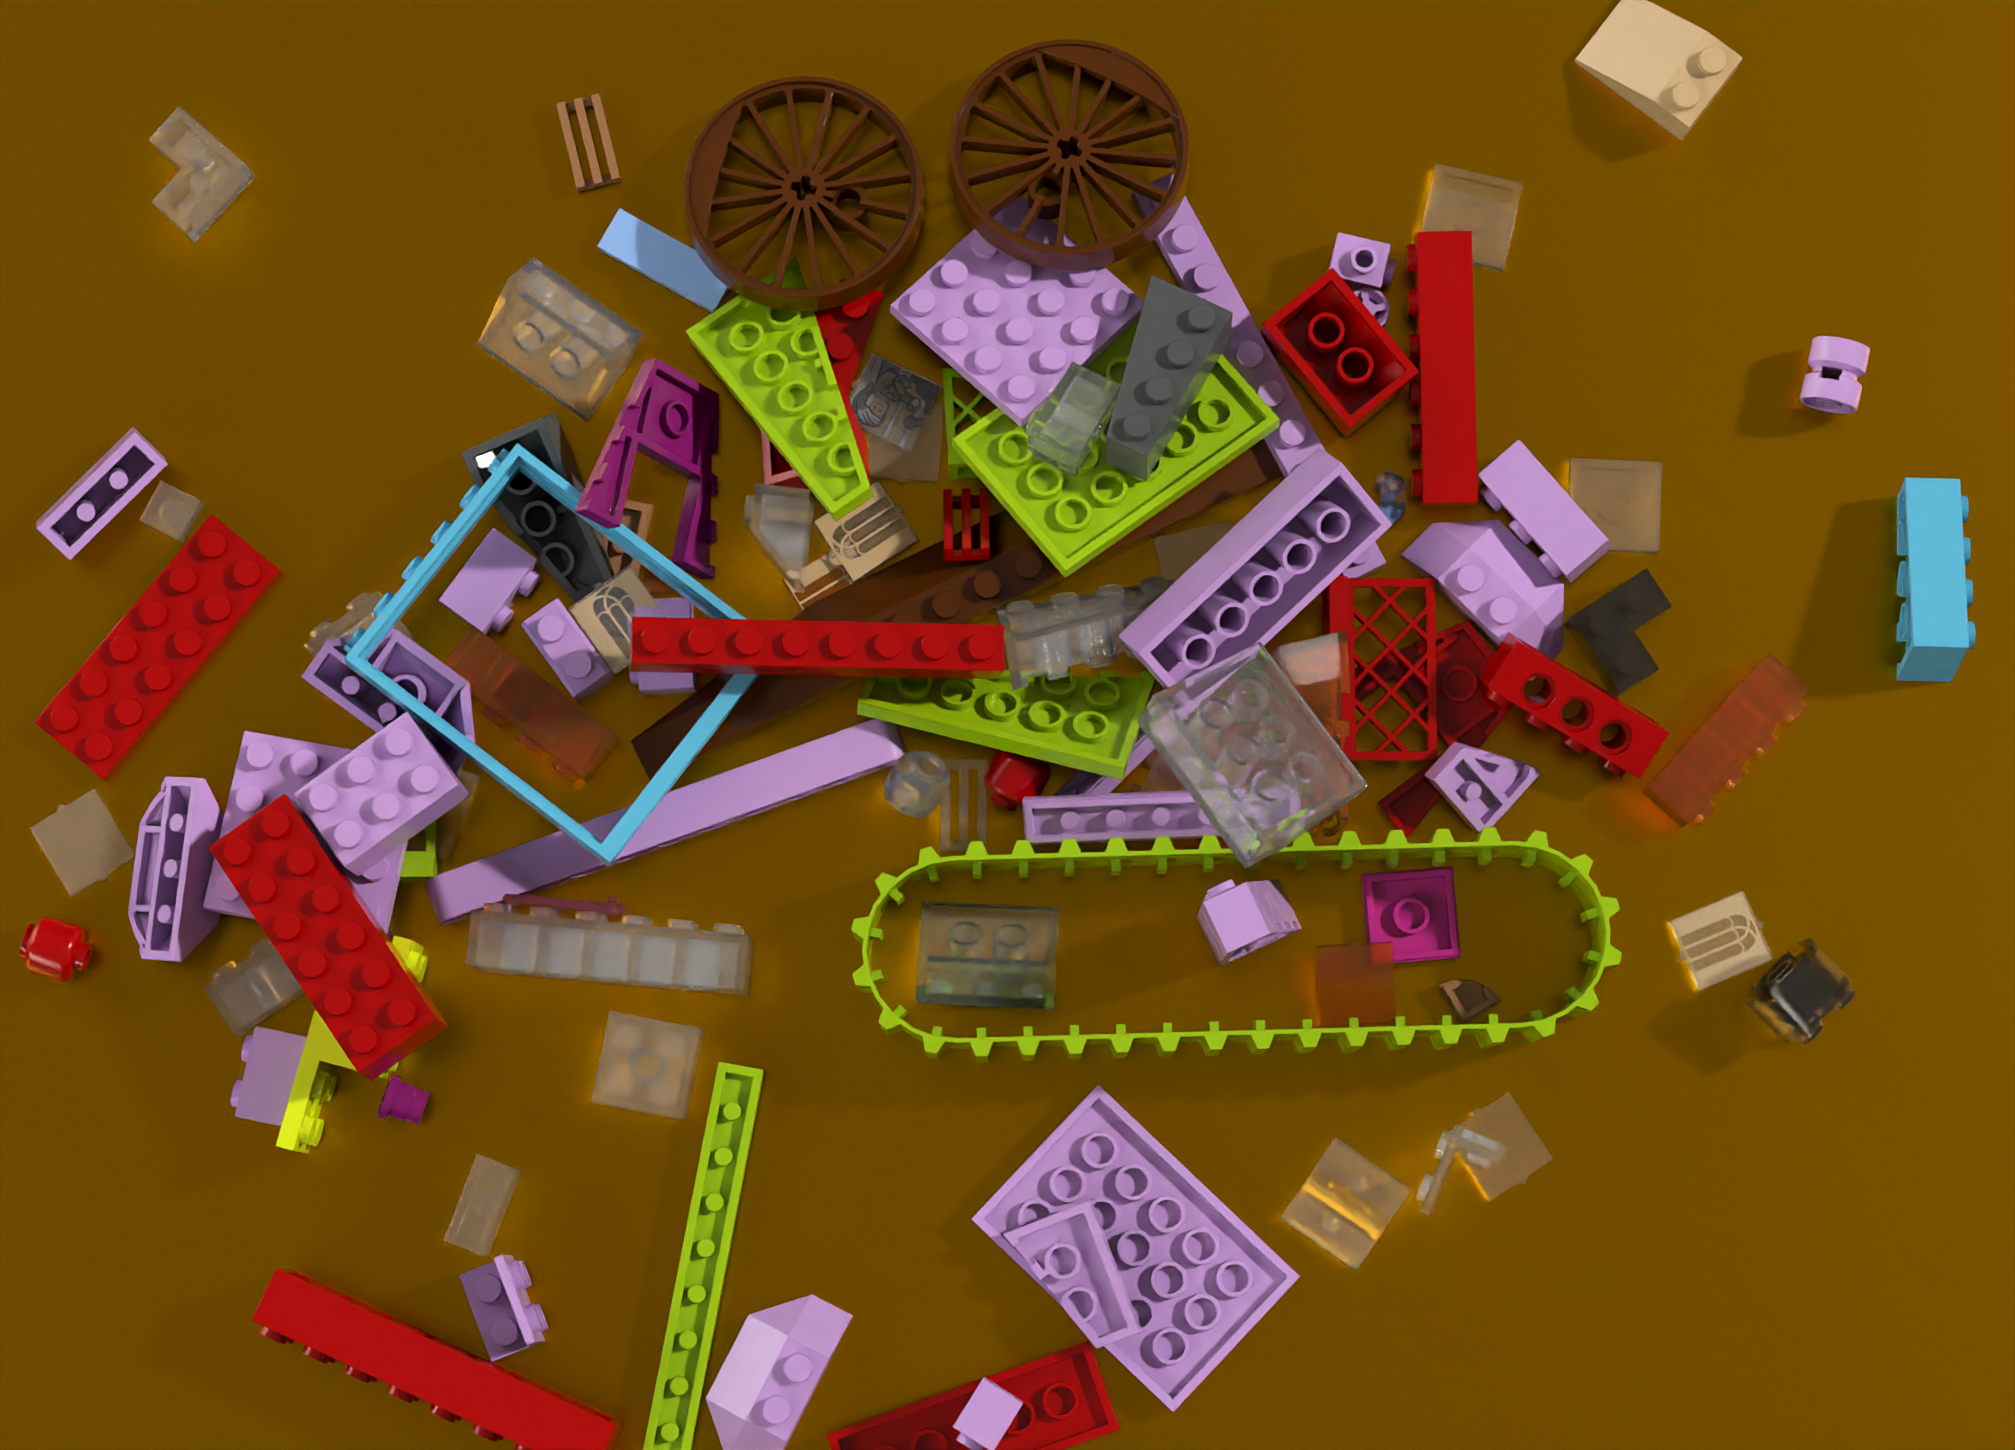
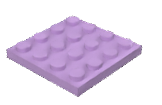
M1020 196L993 216V218L1007 229L1016 232L1030 210L1028 201ZM1037 217L1025 238L1044 244L1055 245L1058 227L1050 220ZM974 229L891 304L890 313L1022 428L1140 318L1144 301L1104 266L1082 270H1057L1035 266L1000 251ZM1064 233V246H1079Z
M244 731L219 839L285 793L300 805L387 934L408 841L357 876L342 865L293 794L353 750ZM214 857L203 908L206 911L255 919Z

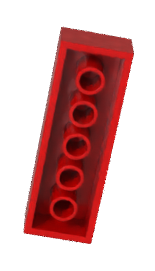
M284 793L208 847L359 1074L371 1081L449 1027L300 805Z

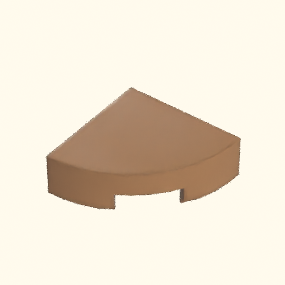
M1455 979L1437 986L1460 1024L1467 1023L1502 1002L1490 988L1471 980Z

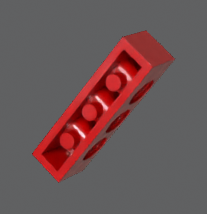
M1510 632L1507 633L1479 677L1485 686L1489 688L1486 696L1506 709H1510L1514 703L1527 711L1524 719L1545 732L1551 726L1565 734L1562 741L1566 745L1583 755L1586 754L1588 749L1603 757L1599 762L1603 767L1622 778L1626 772H1629L1640 779L1669 735V732L1656 720ZM1533 677H1542L1544 684L1541 691L1533 696L1524 695L1526 682ZM1571 700L1581 701V710L1575 717L1569 719L1562 718V709L1566 703ZM1619 723V731L1615 738L1610 741H1600V732L1605 725Z

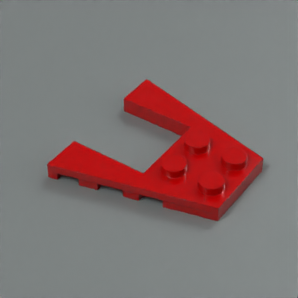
M1469 620L1436 633L1437 732L1449 747L1455 741L1479 749L1510 709L1502 707L1486 696L1489 688L1485 686L1479 677L1494 653ZM1421 639L1398 651L1414 664L1424 654V641ZM1387 653L1372 668L1385 683L1393 677L1399 680L1407 671L1391 653ZM1424 661V662L1422 663V665L1418 668V670H1419L1424 676H1425V661ZM1359 666L1355 668V678L1362 671ZM1366 675L1355 686V698L1362 702L1380 687ZM1411 675L1402 686L1418 706L1425 699V687ZM1322 681L1306 689H1301L1296 693L1310 707L1312 711L1311 717L1323 731ZM1436 761L1430 762L1378 802V805L1397 830L1403 831L1406 839L1442 796L1424 775Z

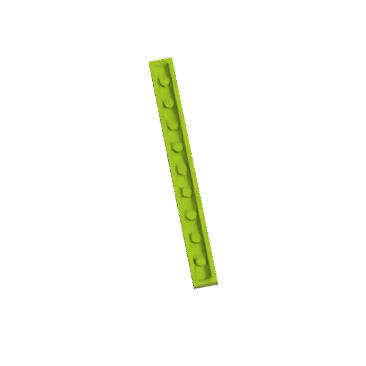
M718 1061L643 1450H692L765 1072L762 1069Z

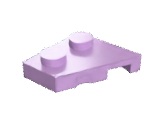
M1454 741L1424 775L1472 831L1478 834L1484 827H1493L1541 772L1538 768L1528 763Z

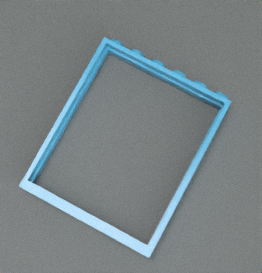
M517 443L510 453L503 449L494 458L487 469L492 475L481 488L474 484L459 503V506L464 510L453 523L445 520L436 530L430 540L435 546L424 559L418 555L408 565L401 576L406 582L395 595L388 591L379 601L372 612L377 618L366 631L359 627L354 632L351 639L344 646V650L348 652L344 659L350 669L411 714L597 859L610 867L760 674H734L602 842L367 661L519 471L711 619H745L622 523L620 527L607 529L575 512V507L582 492Z

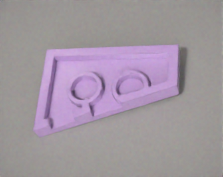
M1091 1200L1003 1234L1029 1263L1030 1268L1037 1277L1043 1280L1061 1302V1306L1096 1349L1142 1331Z

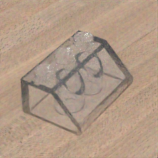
M532 258L507 279L477 345L587 421L627 368L643 333L536 258Z
M922 901L917 960L916 1003L1054 1010L1059 908Z

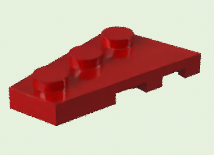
M874 290L848 304L815 311L836 381L843 385L848 397L885 298L884 292Z

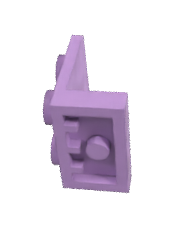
M501 1254L494 1257L493 1262L459 1275L491 1362L545 1341L542 1332L548 1330V1324L539 1303L534 1305L529 1300L525 1288L532 1286V1283L522 1260H514L513 1255Z

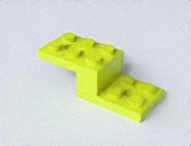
M394 935L393 945L418 982L421 983L428 963V957L422 955L424 947L413 940ZM314 1011L275 1145L307 1154L310 1145H318L323 1131L324 1120L318 1117L323 1100L329 1102L334 1093L337 1075L331 1074L333 1065L357 1071L317 1011ZM399 1062L378 1077L387 1079L389 1070L395 1072Z

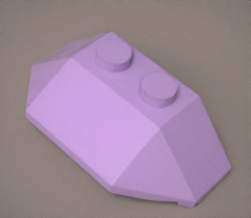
M1499 520L1432 523L1401 554V557L1422 578H1435V590L1462 617L1469 620L1472 626L1496 650L1508 632L1553 659L1563 650L1564 583L1558 577L1555 579L1538 560V557Z
M392 629L367 661L475 743L470 682L398 629ZM352 636L326 640L302 675L303 679L376 733L406 712L346 665L344 658L348 652L344 650V646ZM421 723L457 774L467 758Z
M166 776L161 784L162 790L152 800L139 825L128 916L134 936L140 945L141 959L182 962L220 922L221 913L206 911L203 908L214 861V856L208 847L219 840L224 815L206 779Z
M813 1294L748 1315L706 1396V1401L723 1450H785L853 1315Z

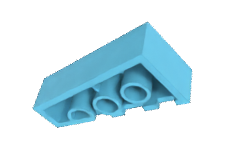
M1906 477L1897 495V555L1906 556V561H1901L1899 564L1897 578V596L1906 597V603H1903L1901 606L1900 622L1897 623V642H1906V653L1901 663H1897L1896 680L1951 682L1968 649L1974 648L1976 636L1975 623L1968 621L1967 607H1970L1973 601V582L1965 577V565L1969 564L1971 557V541L1969 537H1963V523H1966L1968 519L1969 501L1967 496L1961 495L1960 479Z

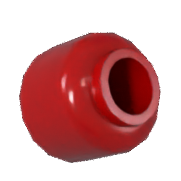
M997 749L984 775V783L993 792L990 799L992 802L1009 811H1015L1017 806L1023 807L1022 799L1024 797L1041 796L1050 778L1051 771L1048 764L1043 760Z
M45 916L36 925L30 923L27 926L21 941L19 958L25 959L26 969L30 973L66 982L74 976L77 970L85 971L90 960L92 945L85 944V931L81 926Z

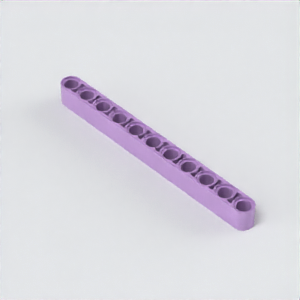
M872 719L668 792L611 866L898 764L909 758L898 724ZM630 806L581 823L580 825L603 842ZM559 831L427 879L424 883L439 925H446L605 869L608 866L564 832Z

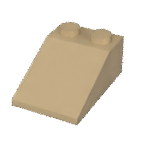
M1621 0L1574 62L1682 141L1735 73L1743 57L1708 31L1648 0Z

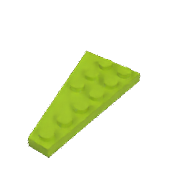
M794 257L789 261L782 287L807 289L798 260ZM778 269L760 280V282L772 285ZM738 295L685 331L692 345L835 522L874 497L814 311L775 309Z

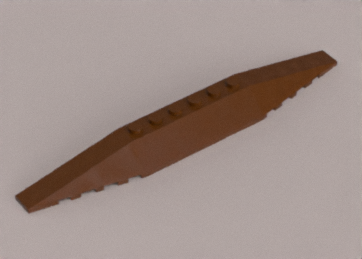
M1263 438L1066 578L1010 513L1004 510L989 517L990 560L944 561V540L814 602L792 620L973 624L1055 583L1061 584L1253 491L1283 476ZM980 522L971 526L972 549H981ZM962 531L953 535V550L962 549ZM719 674L631 741L650 781L734 674ZM760 674L691 763L868 677Z

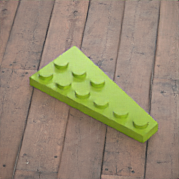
M1004 670L999 679L868 677L858 700L857 714L1123 780L1157 680L1149 671H1142L1141 677H1118L1117 671H1100L1099 677H1075L1070 670Z

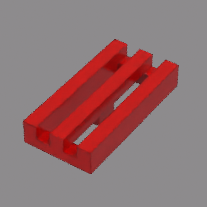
M970 488L961 489V495L952 496V489H943L944 561L990 560L988 488H979V495H970ZM953 508H962V549L953 550ZM971 508H980L981 549H972Z

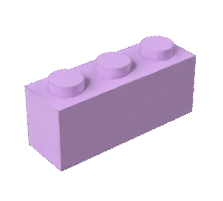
M132 427L36 521V528L60 552L71 560L168 465L166 458Z
M1519 439L1478 474L1481 483L1484 485L1479 491L1481 496L1496 512L1503 507L1514 520L1508 526L1525 545L1533 541L1540 548L1543 554L1538 560L1555 579L1563 574L1571 583L1612 548L1609 539Z

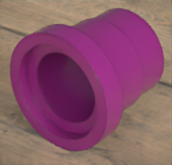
M392 1073L376 1117L385 1120L387 1116L418 1125L430 1092L400 1081L401 1076Z

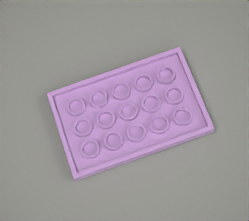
M1097 1085L971 1220L1061 1305V1302L1043 1280H1040L1033 1272L1016 1247L1011 1245L1003 1234L1091 1200L1142 1330L1104 1347L1174 1412L1300 1276L1107 1092Z

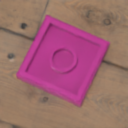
M1453 866L1361 874L1369 966L1461 958Z

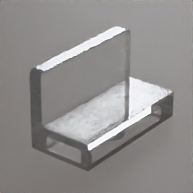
M477 1154L443 1241L472 1251L479 1256L488 1257L522 1170Z

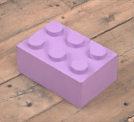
M407 711L293 793L342 865L357 876L364 873L471 795L421 723Z

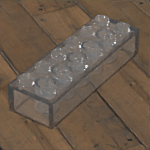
M484 903L483 910L471 909L465 965L477 972L749 996L754 940L749 934H744L745 930L742 929V926L715 923L714 931L699 930V925H696V922L688 920L668 919V927L653 926L654 922L650 921L649 917L622 915V922L616 923L608 922V917H604L603 913L576 911V917L572 919L562 918V913H559L558 909L530 907V913L527 915L517 914V909L512 908V905Z

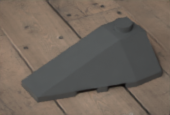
M555 412L461 452L474 484L480 488L492 475L487 469L494 458L503 449L510 453L517 443L580 492H583L585 488L574 455ZM519 471L492 504L508 522L510 530L518 538L521 537L539 557V562L574 602L593 595L613 581L615 575L600 532Z

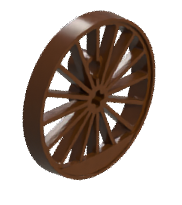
M1065 39L1036 43L1016 50L992 64L974 81L964 95L955 114L948 147L950 184L962 213L972 227L986 241L1005 254L1028 264L1057 270H1082L1108 265L1122 260L1148 245L1166 228L1179 209L1190 175V147L1186 122L1175 96L1166 83L1151 68L1132 55L1105 44L1085 40ZM1047 68H1074L1068 129H1066L1046 72ZM1037 71L1056 129L1012 82L1013 80ZM1082 71L1105 81L1079 127L1075 130ZM1114 86L1134 96L1089 130ZM1003 88L1041 131L984 103L996 91ZM1146 103L1158 109L1164 117L1160 121L1102 136ZM977 115L1031 142L966 136V133L974 116ZM1171 132L1176 155L1109 148ZM963 150L1028 156L969 173L964 171L961 158ZM1108 163L1175 169V174L1169 189L1164 191ZM1036 169L986 207L978 202L970 186ZM1098 174L1160 204L1145 220L1140 221ZM1083 178L1094 187L1127 223L1131 230L1113 239L1104 240ZM1070 184H1076L1095 244L1084 246L1063 245ZM1049 187L1057 190L1060 194L1054 199L1045 200V196L1037 195L1036 193L1042 188ZM1028 191V207L1030 210L1016 232L1007 229L993 218V216ZM1037 217L1044 220H1052L1059 217L1055 245L1044 244L1025 238Z
M810 76L783 78L763 83L736 96L725 104L705 125L693 145L685 171V221L691 241L703 263L717 279L732 291L755 303L780 310L818 311L835 308L853 302L874 291L886 282L907 259L918 239L925 216L926 185L924 173L916 148L906 128L897 116L874 96L853 85L828 78ZM794 102L824 103L808 162L806 168H804ZM787 104L797 169H794L759 112L774 106ZM837 105L858 113V116L816 167L832 106ZM751 117L786 172L734 138L733 134L736 126ZM868 120L887 134V138L830 169ZM728 147L773 178L722 167ZM895 147L900 151L908 170L839 180ZM718 180L767 190L714 198ZM910 183L912 185L910 206L905 208L869 200L864 189ZM804 191H809L812 193L807 194L805 200L797 199V197H802L804 195ZM845 199H853L860 204L859 208L852 213L843 212L837 208V205ZM768 204L712 237L707 236L711 212ZM869 213L905 221L898 237L893 243L887 242L864 226L869 218ZM778 214L736 267L728 263L717 252L716 248ZM792 217L774 283L769 285L745 275ZM812 221H818L852 274V278L834 285L822 286ZM800 222H805L815 287L812 289L783 288ZM831 225L841 231L854 232L885 254L869 268L860 271Z

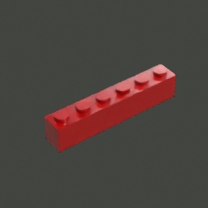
M1472 231L1417 232L1414 237V244L1406 245L1407 272L1414 271L1415 289L1407 290V315L1415 316L1416 334H1408V358L1411 361H1416V368L1420 371L1417 379H1412L1409 382V405L1417 406L1418 424H1410V450L1418 451L1419 469H1411V496H1419V508L1474 507L1478 503Z

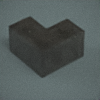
M1646 568L1571 616L1564 626L1607 691L1619 698L1652 677L1659 670L1636 635V632L1663 616L1672 605Z

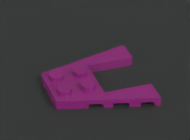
M657 358L644 360L575 507V512L607 529L620 527L636 451H639L688 478L671 562L700 579L715 578L716 566L709 565L710 543L716 542V521L710 520L711 495L717 494V476L711 473V453L718 451L719 394Z

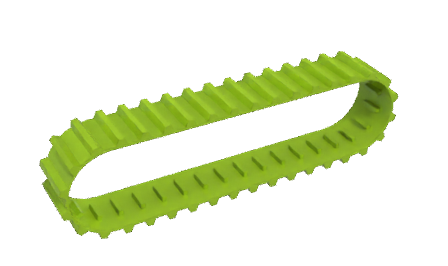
M1484 827L1472 839V842H1455L1449 828L1436 829L1426 843H1408L1402 830H1390L1381 841V844L1362 845L1356 831H1344L1334 846H1315L1309 832L1296 833L1289 847H1268L1262 834H1250L1244 848L1223 849L1216 835H1203L1199 849L1175 850L1169 836H1157L1152 850L1128 851L1123 838L1114 837L1110 838L1105 852H1081L1076 839H1063L1058 853L1038 854L1034 853L1029 840H1017L1012 854L988 855L982 841H970L964 856L940 858L930 846L920 849L918 865L907 869L898 877L884 872L879 875L875 883L880 896L873 904L869 916L853 920L851 931L855 939L863 944L862 955L864 964L853 972L852 975L860 993L874 994L879 1006L883 1009L878 1021L882 1030L889 1036L905 1031L913 1038L924 1042L927 1057L938 1060L947 1048L971 1049L977 1062H989L994 1048L1017 1047L1023 1061H1034L1039 1047L1063 1046L1069 1060H1078L1081 1058L1087 1045H1109L1115 1059L1126 1058L1131 1044H1154L1160 1057H1172L1178 1043L1200 1042L1206 1056H1218L1225 1042L1246 1041L1252 1055H1263L1270 1048L1273 1040H1292L1297 1053L1301 1054L1310 1053L1315 1049L1319 1039H1337L1343 1052H1356L1364 1045L1366 1038H1383L1389 1051H1401L1411 1044L1413 1037L1429 1036L1435 1050H1446L1457 1044L1460 1035H1475L1480 1048L1486 1049L1494 1048L1503 1043L1507 1034L1519 1032L1525 1036L1530 1044L1541 1041L1555 1034L1556 1019L1566 1014L1579 1018L1591 1012L1599 1004L1593 988L1600 980L1602 973L1616 967L1621 961L1622 952L1610 944L1611 929L1609 924V918L1618 912L1620 907L1617 898L1602 897L1597 885L1588 876L1593 864V860L1584 853L1570 859L1562 852L1549 848L1546 832L1534 830L1523 841H1502L1496 827ZM1498 856L1522 858L1521 866L1530 868L1535 863L1545 866L1560 877L1557 883L1561 887L1565 888L1568 885L1573 890L1584 909V912L1580 914L1582 923L1589 921L1592 939L1591 950L1585 952L1582 959L1583 963L1589 964L1582 985L1578 990L1572 986L1562 995L1569 1003L1556 1014L1545 1019L1541 1009L1532 1011L1527 1014L1529 1022L1498 1023V1014H1488L1484 1017V1024L1452 1025L1451 1015H1442L1438 1018V1025L1405 1026V1016H1396L1392 1019V1026L1359 1027L1358 1018H1348L1346 1020V1028H1312V1019H1302L1300 1021V1029L1266 1030L1265 1020H1256L1254 1022V1030L1219 1031V1021H1210L1208 1023V1031L1172 1032V1023H1162V1033H1126V1024H1116V1034L1079 1035V1025H1070L1069 1035L1033 1036L1032 1026L1023 1027V1036L987 1037L986 1028H977V1038H953L942 1036L943 1027L933 1025L932 1033L929 1034L910 1026L902 1020L908 1013L900 1004L892 1012L880 997L875 985L885 981L881 969L872 972L871 966L873 940L880 942L883 940L884 931L877 928L881 916L891 902L894 901L899 906L905 900L901 892L911 884L926 877H929L931 884L939 882L938 874L953 871H973V879H982V870L1019 869V878L1028 877V869L1065 868V876H1074L1075 868L1111 867V875H1120L1121 867L1157 866V874H1166L1167 865H1202L1203 873H1211L1214 869V864L1248 863L1249 871H1258L1260 863L1294 862V870H1304L1306 862L1340 861V869H1350L1353 865V860H1386V868H1395L1399 864V859L1432 858V867L1442 866L1445 863V858L1478 857V865H1488L1492 861V857Z

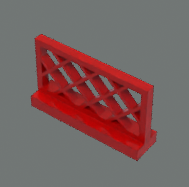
M1338 576L1322 591L1324 763L1345 761H1437L1435 578H1347V576ZM1354 588H1371L1384 601L1368 619L1354 607ZM1381 588H1397V590L1389 597ZM1405 588L1423 589L1424 608L1413 619L1394 602ZM1388 606L1407 624L1391 642L1371 624ZM1423 616L1424 631L1416 624ZM1354 617L1362 624L1355 632ZM1365 629L1385 647L1368 665L1355 653V639ZM1411 629L1424 641V654L1414 664L1394 647ZM1388 652L1407 669L1406 673L1391 688L1372 670ZM1424 661L1425 676L1418 670ZM1355 663L1362 669L1356 678ZM1366 675L1385 692L1369 710L1355 698V686ZM1411 675L1425 687V699L1414 710L1395 692ZM1389 697L1408 715L1392 733L1373 716ZM1355 708L1363 715L1357 723ZM1424 708L1425 721L1418 715ZM1368 720L1386 739L1375 751H1356V731ZM1412 720L1426 733V751H1409L1396 739L1397 735ZM1391 743L1398 751L1383 750Z

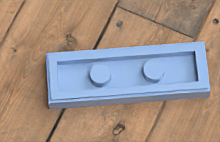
M620 208L597 245L598 250L711 313L720 307L730 290L707 268L696 250Z

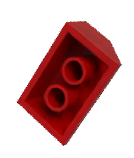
M1331 268L1262 323L1260 333L1265 342L1345 438L1378 413L1420 372L1334 268Z

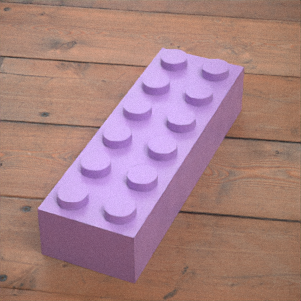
M1318 447L1124 629L1118 637L1170 696L1192 714L1393 524L1339 460Z

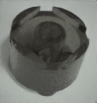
M1811 938L1798 943L1804 951L1794 957L1789 951L1781 956L1752 988L1759 994L1757 998L1747 997L1745 1004L1785 1043L1797 1041L1798 1039L1803 1044L1809 1043L1823 1029L1824 1024L1821 1020L1832 1009L1836 1011L1842 1009L1856 993L1850 986L1851 977Z

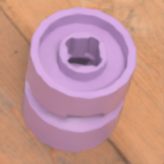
M1814 337L1807 363L1813 369V372L1805 374L1799 401L1808 407L1838 414L1857 413L1862 385L1857 381V378L1865 376L1870 348L1860 342L1840 337Z

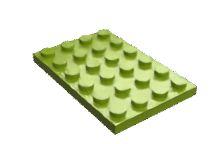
M1139 319L1022 428L1003 411L996 408L952 439V447L1066 578L1279 428L1280 418L1222 354L1147 481L1106 462V436Z

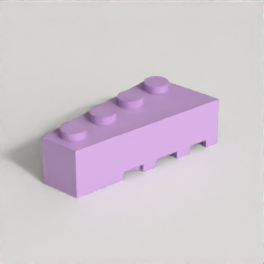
M1232 879L1223 882L1207 891L1208 894L1205 895L1206 898L1203 899L1204 901L1201 903L1202 905L1196 916L1219 967L1302 929L1279 879L1250 881L1235 886Z

